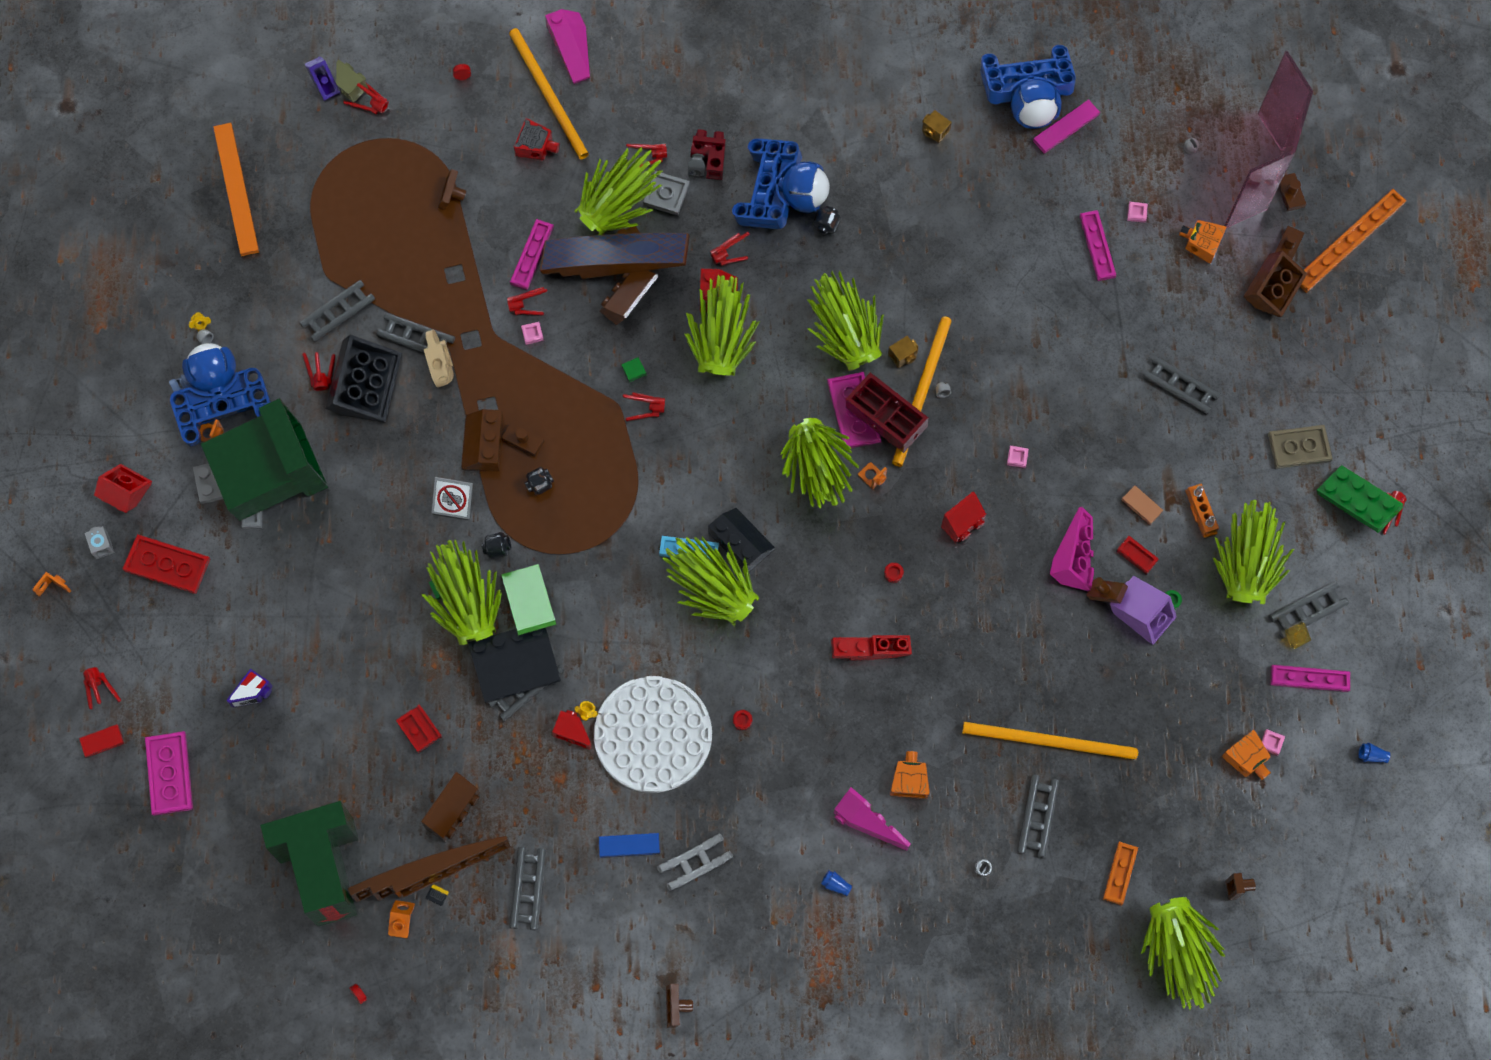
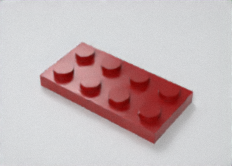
M137 534L123 566V571L196 594L211 559L208 556Z

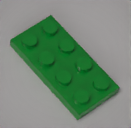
M1343 465L1317 489L1319 496L1377 533L1403 508V503Z

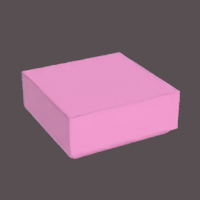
M1129 202L1127 221L1145 223L1148 204Z
M539 322L521 326L526 345L544 341Z
M1010 446L1007 465L1026 468L1029 449Z
M1266 729L1262 743L1269 753L1278 756L1285 736Z

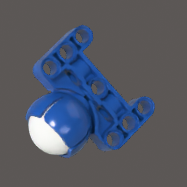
M1056 45L1052 48L1051 59L999 65L998 59L994 54H985L981 58L980 73L988 101L992 104L1011 102V110L1015 120L1025 128H1041L1049 125L1052 119L1056 120L1062 108L1060 95H1071L1074 92L1076 76L1068 49L1063 45Z
M757 138L749 142L748 149L754 161L760 162V167L751 203L740 202L732 208V213L739 225L781 229L787 223L789 206L803 213L816 212L820 208L821 204L826 200L830 189L829 180L820 164L811 161L801 162V151L798 144L793 141Z
M212 343L201 344L195 347L187 359L183 360V374L192 387L175 391L170 396V403L181 437L190 446H196L201 442V433L198 426L254 409L256 416L259 417V407L271 402L260 371L256 368H249L236 372V361L232 351L228 347H221ZM251 374H258V379L256 381H249V376ZM258 391L264 392V396L260 400L254 398L255 393ZM180 396L184 397V403L176 405V399ZM220 403H227V408L224 411H219L218 405ZM189 414L190 420L187 423H182V416ZM190 432H195L196 438L188 441L187 435Z

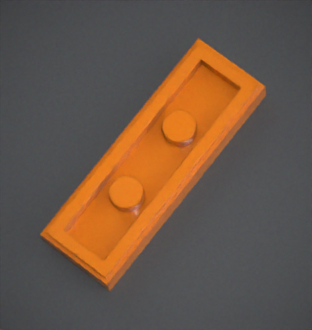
M1118 842L1103 900L1123 905L1139 847Z

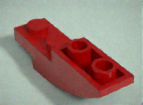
M872 635L871 637H833L831 639L832 658H849V661L887 659L912 654L910 635Z

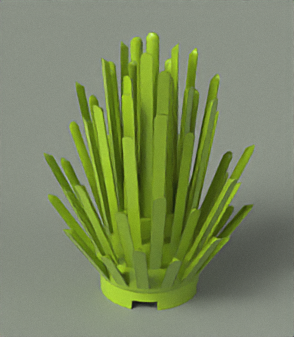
M642 147L629 161L626 159L628 156L627 148L610 172L607 171L601 182L600 180L608 160L605 161L599 172L601 159H599L592 181H587L588 173L586 172L580 205L575 209V213L580 212L582 215L580 220L591 231L596 229L600 232L598 235H602L605 231L638 226L637 223L630 224L628 221L653 211V209L647 210L640 207L621 215L662 186L659 184L653 188L656 182L650 183L663 172V170H659L656 174L651 175L655 171L654 169L661 163V160L656 161L642 174L650 165V162H645L641 167L640 165L651 153V150L647 151L642 157L637 158L629 167L642 151Z
M831 271L832 277L828 278V275L824 273L819 282L814 279L820 294L816 292L813 286H810L819 303L816 305L814 300L807 299L826 329L817 322H814V324L827 339L819 332H814L811 328L807 329L826 344L823 347L818 345L816 346L817 348L846 364L848 370L851 371L882 356L879 345L884 314L881 315L880 323L877 327L875 295L873 296V305H870L868 300L865 307L864 298L860 301L854 277L852 278L853 287L851 288L849 282L845 284L839 271L840 287L833 271Z
M718 275L716 288L712 289L713 280L710 278V290L707 291V319L705 300L700 289L702 324H699L700 332L698 324L694 322L693 315L686 313L694 342L690 334L686 333L684 335L698 362V372L735 376L737 366L756 343V341L751 342L745 349L760 321H752L737 347L744 329L743 323L749 306L750 294L745 298L739 320L742 307L740 300L744 282L741 284L739 292L736 291L737 277L734 279L731 276L729 280H725L724 275L721 277Z
M817 418L803 419L804 422L797 426L794 424L789 431V440L780 454L782 459H784L788 453L782 475L786 474V477H788L792 466L790 492L793 493L798 459L800 488L802 494L805 495V484H807L810 505L814 507L812 494L819 508H821L820 500L823 505L825 500L831 501L832 506L838 505L832 485H834L841 502L844 503L845 499L842 489L845 488V484L850 492H852V488L840 467L846 476L850 477L852 475L832 446L851 464L859 468V465L848 454L852 453L850 450L852 448L835 435L844 439L850 438L836 432L834 428L825 426Z
M1251 500L1248 508L1247 503H1244L1240 526L1237 527V514H1232V552L1229 537H1226V541H1224L1226 555L1224 547L1219 544L1218 538L1215 537L1222 563L1217 561L1216 558H1213L1227 588V599L1233 596L1232 600L1252 603L1254 600H1260V604H1265L1266 596L1290 572V570H1286L1279 577L1285 569L1283 565L1294 549H1291L1278 563L1284 551V545L1279 547L1276 555L1275 552L1285 522L1282 523L1280 530L1276 532L1274 538L1278 519L1274 517L1276 508L1272 509L1271 503L1266 502L1264 503L1263 511L1257 512V501Z
M703 536L701 540L706 547L697 537H694V540L703 551L688 537H686V541L695 550L690 548L682 539L675 538L677 544L681 547L677 550L678 554H674L669 548H666V553L677 565L667 558H663V560L683 577L668 568L666 569L667 572L678 579L670 575L667 577L697 596L683 590H679V593L699 602L687 600L677 603L700 609L703 612H694L693 616L728 620L732 625H735L736 620L741 622L754 608L752 606L753 601H758L759 596L752 589L746 559L744 558L743 560L744 566L742 568L745 576L744 579L728 542L729 552H727L726 557L737 577L736 579L716 548L713 550Z
M455 539L453 543L451 540H448V544H441V550L436 545L439 555L437 560L434 554L430 552L440 576L436 574L432 564L428 563L429 567H426L451 616L436 598H433L431 595H428V597L425 594L421 595L443 619L434 612L430 613L431 617L456 636L459 645L468 644L467 640L469 639L470 641H479L496 633L494 623L502 593L498 590L494 601L497 571L494 572L493 581L490 584L491 570H488L485 606L484 579H481L477 550L475 551L476 560L473 563L471 550H468L467 555L465 542L463 541L464 553L462 550L460 551Z
M1187 897L1169 899L1170 902L1162 906L1159 902L1149 908L1151 920L1141 954L1145 953L1146 947L1150 946L1148 959L1149 976L1153 975L1156 951L1159 967L1162 965L1163 959L1167 996L1170 994L1171 989L1172 999L1174 1000L1176 997L1172 977L1174 975L1178 997L1180 995L1183 1009L1186 1006L1185 1000L1189 1010L1191 1009L1190 1000L1192 999L1196 1006L1199 1005L1203 1009L1204 1003L1201 993H1204L1207 1003L1211 1004L1205 982L1211 996L1215 997L1211 980L1214 986L1218 988L1212 971L1216 974L1218 980L1222 981L1209 955L1211 949L1206 942H1210L1218 953L1225 957V954L1221 951L1225 949L1203 923L1208 927H1213L1215 930L1220 929L1191 907Z

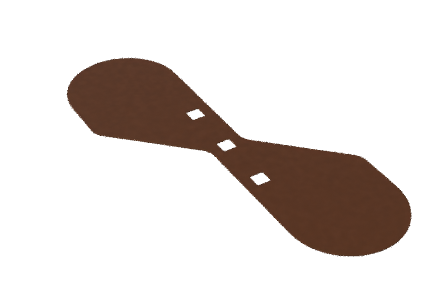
M396 138L372 139L342 151L320 173L314 185L310 202L311 220L322 268L326 277L345 289L361 280L364 286L360 289L367 297L369 294H372L375 297V300L371 302L372 304L392 315L454 336V343L447 342L446 345L451 354L465 415L479 411L478 400L495 397L498 410H502L504 418L502 436L512 422L544 439V443L535 457L502 440L500 471L479 470L489 509L498 525L507 535L529 549L559 555L582 552L606 541L619 530L630 515L636 501L639 482L636 460L623 412L619 404L495 334L491 325L460 200L451 197L445 210L438 208L446 177L450 172L438 156L417 143ZM462 265L465 280L448 284L444 269ZM478 330L482 346L464 350L461 334ZM538 467H542L544 470L548 469L554 480L552 488L540 495H536L533 491L529 492L524 483L527 481V473Z

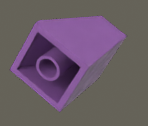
M1133 576L1125 583L1128 588L1121 604L1111 602L1110 606L1114 615L1153 645L1177 617L1171 596Z

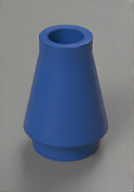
M1369 742L1367 744L1363 743L1360 746L1358 755L1364 762H1389L1390 752Z
M828 870L821 882V885L825 886L824 889L845 896L852 889V885L847 883L835 871L831 872Z

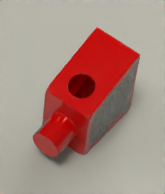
M526 118L514 146L515 156L544 160L548 151L558 153L560 143L552 141L553 137L550 129Z

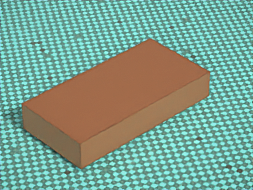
M1136 486L1122 498V501L1149 525L1163 512L1162 508Z

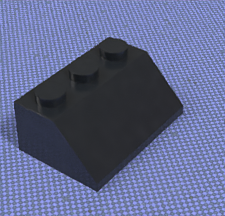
M737 508L722 513L708 525V533L726 552H729L727 547L729 542L737 563L741 568L744 566V558L746 559L748 572L775 549L767 538Z

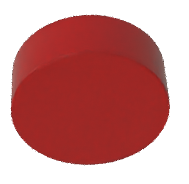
M458 64L453 68V76L457 80H466L471 76V69L466 64Z
M890 563L885 567L884 576L887 581L897 583L902 579L904 570L900 564Z
M747 710L737 711L733 716L734 726L738 730L750 728L752 725V715Z
M354 984L349 988L360 1004L367 1001L366 995L358 984Z

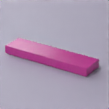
M1087 100L1037 135L1033 142L1045 154L1099 116L1100 111L1090 100Z
M1098 210L1080 213L1079 217L1097 281L1116 278L1115 268Z
M536 219L510 280V285L528 290L543 255L544 243L546 240H549L554 228L553 224Z
M1272 665L1271 685L1349 692L1350 672Z

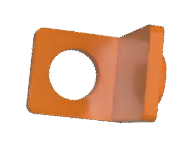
M216 419L213 425L209 423L201 425V441L206 442L224 433V428L219 420ZM210 428V438H205L203 432Z
M870 462L858 473V476L874 489L877 485L883 484L887 479V468L884 467L880 471ZM867 470H873L876 476L873 479H868L865 473Z
M47 572L32 589L36 595L41 596L49 584L53 582L65 591L71 592L70 588L64 584L66 582L58 575L53 577Z
M395 900L390 911L388 935L408 938L410 917L415 903ZM399 906H405V907H408L409 909H407V910H401V909H398V907H399Z

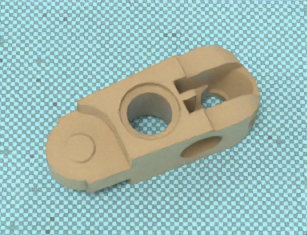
M433 329L425 333L428 348L424 349L433 382L439 388L449 384L454 378V373L445 340L439 341Z

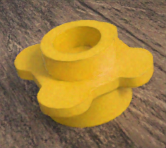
M197 312L191 317L188 325L191 329L194 328L199 332L205 329L207 324L211 323V319Z
M589 701L581 702L580 706H576L574 709L581 719L585 721L591 717H597L598 714L595 711L594 704Z

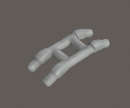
M720 833L693 849L657 866L658 871L662 873L680 864L686 874L667 883L669 891L689 883L733 858L732 853L727 851L711 861L709 860L705 851L724 840ZM698 855L703 866L693 871L687 860Z

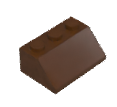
M1284 251L1271 253L1266 258L1243 297L1256 309L1282 317L1307 273Z
M648 270L624 273L622 276L624 280L621 284L618 282L611 291L614 293L610 298L607 296L600 305L603 307L599 312L615 325H618L627 318L658 278V275Z
M482 409L466 415L462 470L500 471L504 421L502 410Z
M456 772L421 821L425 829L445 843L448 839L451 840L457 831L455 828L459 822L463 823L467 818V811L471 805L475 806L480 798L478 788Z

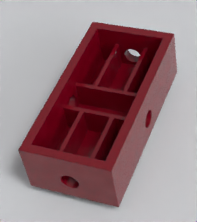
M871 372L846 398V408L903 453L928 427L929 417Z

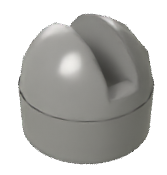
M1195 138L1186 140L1184 144V150L1188 154L1196 153L1199 148V142Z
M203 329L197 333L199 343L206 344L212 342L214 336L210 331Z
M940 382L937 384V397L945 398L951 395L948 383Z
M979 860L975 864V871L980 876H986L991 873L992 865L988 860ZM984 863L985 866L981 871H979L980 867Z

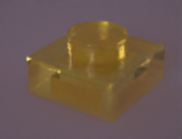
M1303 622L1285 630L1289 643L1294 649L1311 641L1307 627Z

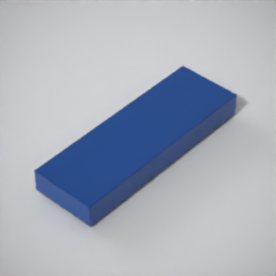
M659 833L599 837L600 858L660 854Z

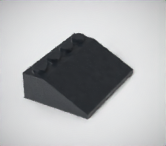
M351 334L342 341L325 409L341 415L386 422L402 353Z
M546 627L518 635L517 629H513L479 641L468 642L485 703L561 681Z

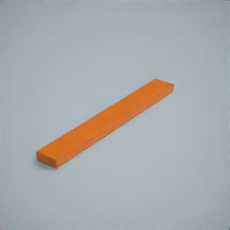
M232 123L213 126L241 257L259 253Z
M1392 189L1304 269L1307 276L1300 288L1306 293L1311 290L1403 206L1407 200Z

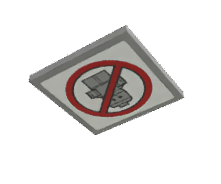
M435 477L432 513L470 519L473 483Z

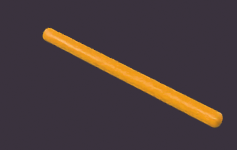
M517 28L510 30L509 35L579 159L587 158L589 155L587 149L520 31Z
M947 316L942 317L912 402V405L920 411L924 405L952 322ZM898 448L896 449L892 460L894 466H903L908 449L904 453Z
M964 722L962 733L1128 759H1136L1139 754L1138 749L1134 747Z

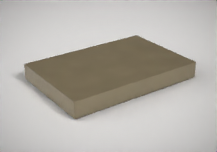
M1325 425L1270 431L1268 433L1276 469L1327 463L1333 460Z

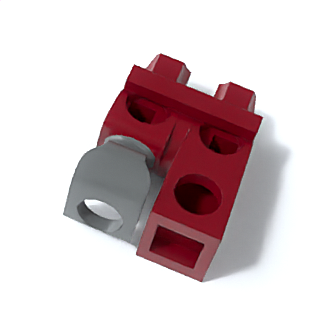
M697 130L696 135L693 136L690 154L692 159L688 163V175L704 177L705 163L703 159H708L706 179L723 180L726 148L724 132L716 131L712 138L707 137V131Z

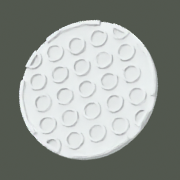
M646 676L645 678L633 679L615 689L600 707L594 725L595 749L605 770L620 784L640 792L659 793L669 791L688 782L704 765L712 743L710 717L704 703L697 694L676 680L661 676Z

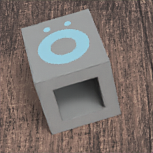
M103 526L91 528L89 532L85 533L91 554L95 559L115 553L109 534Z

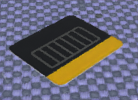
M433 884L426 899L442 906L449 892Z

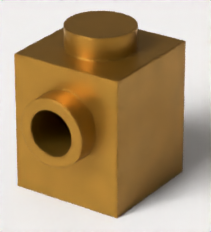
M934 110L931 114H927L924 117L922 131L928 138H933L940 143L950 132L952 122Z
M907 335L889 347L888 355L896 366L900 368L906 363L909 365L916 360L918 345Z

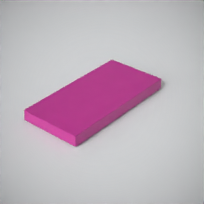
M864 372L827 379L839 431L850 438L844 439L841 437V439L851 448L881 442L879 433L846 408V398L864 380Z
M186 732L145 737L152 815L193 810Z

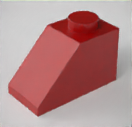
M566 710V712L560 711L552 731L553 737L590 750L592 747L580 718L577 716L578 714L570 710Z

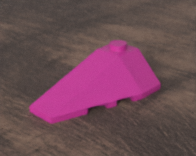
M560 9L545 15L547 29L573 84L590 78L586 26L580 13Z
M1083 507L1078 508L1053 558L1050 575L1061 585L1089 591L1091 590L1094 577V568L1091 567L1090 559L1094 557V551L1090 547V540L1093 539V517Z
M851 787L835 807V819L842 825L845 823L849 827L907 851L911 843L893 826L890 825L888 827L884 817L880 813H873L870 808L871 804Z

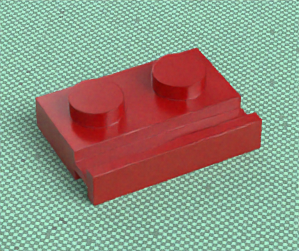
M420 704L396 720L418 753L432 745L437 739L442 738V735Z

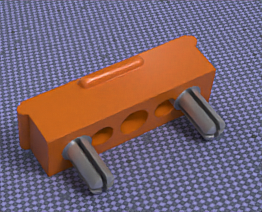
M1202 484L1188 487L1185 492L1203 538L1218 534L1219 526Z

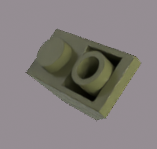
M338 60L336 62V85L345 97L355 102L364 93L357 86V83L368 89L365 82L366 78L360 72L355 73L353 67L347 62L344 64Z

